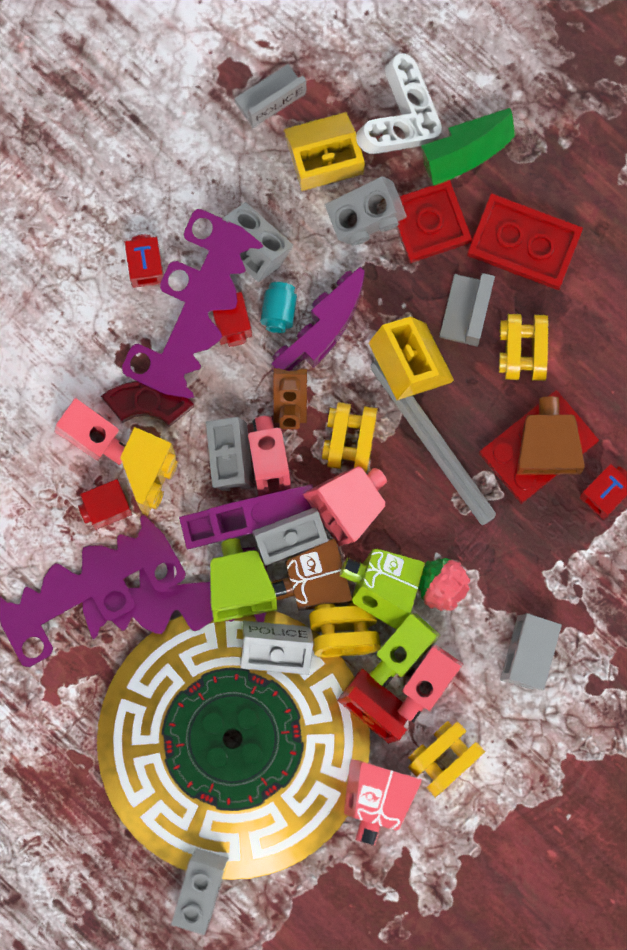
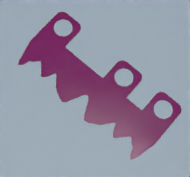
M197 209L192 213L184 230V238L187 241L209 250L200 271L179 261H172L168 265L160 283L162 292L185 302L162 354L140 344H135L130 348L122 365V372L125 376L161 393L185 398H194L193 392L186 387L185 374L201 369L199 361L193 354L210 349L222 338L221 332L209 318L208 312L236 308V288L230 274L245 273L246 269L240 257L242 252H246L250 248L260 249L264 247L261 242L241 226L229 221L226 222L222 218L202 209ZM200 218L210 220L213 227L211 234L205 239L196 238L192 232L194 222ZM175 270L185 271L189 278L188 285L181 291H175L169 286V276ZM138 353H144L150 359V368L143 374L134 373L130 366L132 357Z
M141 515L140 522L142 528L139 530L137 538L122 534L118 535L117 550L102 545L83 547L82 573L80 575H76L62 565L55 563L45 575L40 593H37L32 588L25 587L20 604L7 603L0 597L1 626L24 667H31L49 657L53 652V647L41 625L90 597H93L102 616L108 621L115 620L132 610L135 606V600L123 579L143 568L154 589L158 592H164L185 579L186 572L165 535L146 516ZM162 563H171L176 568L175 578L168 583L159 582L155 577V570ZM113 591L123 593L126 599L124 607L116 612L109 611L104 605L105 597ZM31 637L39 638L44 645L42 653L35 658L26 657L22 651L24 642Z
M256 547L242 548L243 552L257 551ZM165 563L167 574L163 579L158 580L159 582L168 583L174 579L173 564ZM142 568L139 570L140 587L128 588L135 600L134 608L112 620L121 631H125L133 617L143 628L156 634H162L167 627L172 613L175 610H179L192 631L200 630L213 620L211 582L176 584L164 592H158L154 589ZM119 591L110 592L105 597L104 605L109 611H119L125 605V596ZM90 597L83 601V613L90 635L94 640L98 636L100 627L104 626L108 620L104 619L93 597ZM266 612L254 615L256 621L264 622Z

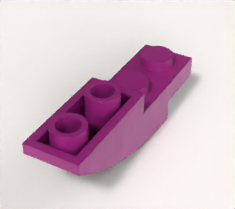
M361 267L355 272L349 270L344 273L336 282L338 285L336 289L330 294L327 292L322 293L312 303L314 308L311 310V318L316 324L314 326L311 323L307 324L297 334L298 340L290 347L284 345L272 356L274 360L271 363L272 372L274 368L292 371L304 359L315 368L328 355L345 332L357 308L365 271Z
M313 485L262 495L179 517L186 549H193L253 534L252 531L312 509L303 494L312 489Z

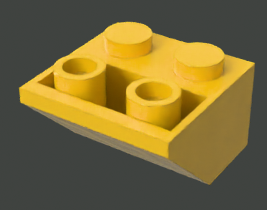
M346 112L284 129L301 191L364 174L365 161L356 140V131Z
M410 316L384 324L368 342L396 400L450 384L454 381L425 322Z
M134 427L120 459L142 514L148 516L151 509L157 510L164 495V491L161 490L166 478L171 480L176 471L178 461L175 460L176 455L172 443Z

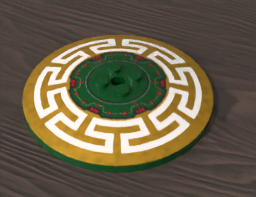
M276 611L266 612L264 623L306 626L294 618ZM254 615L236 618L233 622L226 620L214 623L212 620L211 623L197 631H192L184 617L179 616L168 622L162 634L152 632L142 640L126 657L108 687L101 708L97 733V755L105 791L115 812L130 833L149 851L177 868L187 871L189 861L195 849L198 848L229 858L223 879H249L284 870L316 852L342 826L348 817L344 814L351 759L364 763L369 762V727L337 701L354 676L341 656L317 657L314 654V648L312 650L309 675L241 669L243 621L257 622ZM311 630L313 639L320 636L317 632ZM231 729L238 730L243 736L241 745L235 749H229L223 744L224 734Z

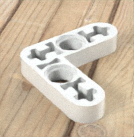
M398 54L386 65L385 73L402 115L370 120L358 130L356 135L357 143L363 151L369 154L418 147L435 140L442 130L440 120L415 60L407 54ZM407 93L414 94L417 97L419 106L409 101ZM393 126L403 130L405 139L396 136ZM383 134V136L378 140L375 138V136Z

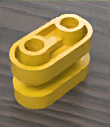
M507 314V321L501 320L500 340H506V353H500L499 373H505L506 380H519L520 370H532V380L546 381L548 315H534L533 325L522 324L521 314ZM521 338H532V357H521Z
M338 402L337 408L330 407L327 427L333 428L331 441H324L322 460H328L327 467L341 469L342 460L355 461L354 468L359 466L367 473L378 408L364 406L363 415L360 416L350 414L351 404ZM348 427L360 429L357 448L345 446Z
M353 603L344 607H335L334 604L317 605L314 608L315 611L309 614L311 630L322 632L321 636L313 639L314 654L317 657L365 655L381 649L379 633L368 631V627L377 623L376 617ZM341 630H354V631H355V632L335 633V631H341Z
M447 721L433 734L437 740L432 745L426 748L422 744L408 757L412 762L408 769L416 777L425 771L433 780L426 788L435 798L486 752L477 741L469 748L460 738L467 731L458 721L454 725ZM450 748L459 758L443 771L435 761Z

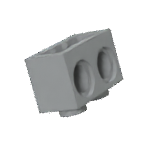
M383 176L325 204L338 240L352 246L368 241L370 239L369 235L379 230L385 232L394 229L399 225L398 221L407 217L394 182ZM385 199L386 208L381 214H378L376 210L377 205L381 200ZM356 213L357 222L352 228H349L348 219L352 214Z
M246 202L222 218L226 222L229 221L241 226L264 246L260 249L250 248L248 251L240 254L246 272L258 282L281 267L294 246Z
M195 849L189 861L171 925L205 935L213 915L229 858L202 849Z

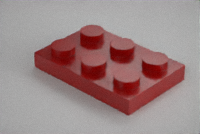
M491 193L467 256L560 290L583 228Z
M555 390L548 397L559 398L560 415L575 416L582 454L584 455L599 442V439L562 395ZM539 404L479 452V455L521 505L559 475L517 474L524 422L528 415H539Z

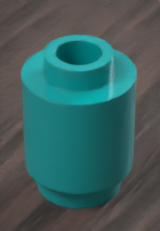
M272 282L269 284V288L265 290L260 323L266 326L267 331L285 333L286 329L293 327L297 295L293 285L285 282Z

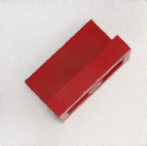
M363 668L360 669L337 701L388 744L399 741L407 731L404 724L408 719L397 712L403 702L387 688H384L375 681Z

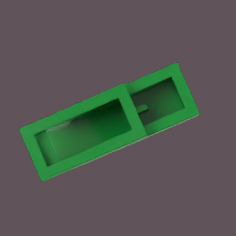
M507 108L448 127L449 137L421 145L425 170L433 186L464 174L490 159L515 137L511 109Z

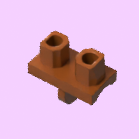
M274 368L273 423H280L281 429H299L300 423H307V369L286 371Z

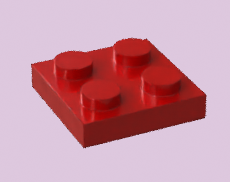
M450 180L399 196L407 217L398 221L399 225L396 228L409 264L472 242Z

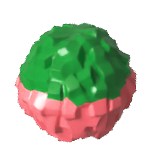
M447 558L427 561L418 589L421 591L420 597L431 609L452 611L458 606L457 603L465 599L467 592L470 590L468 586L470 578L463 569V566H461V562Z

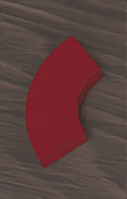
M138 381L116 386L101 395L103 401L122 423L133 417L149 416L159 419L170 427L195 407L188 398L161 393Z

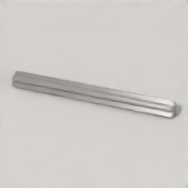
M375 360L371 364L372 372L481 525L489 523L496 516L493 508L415 398L409 396L396 400L377 360Z

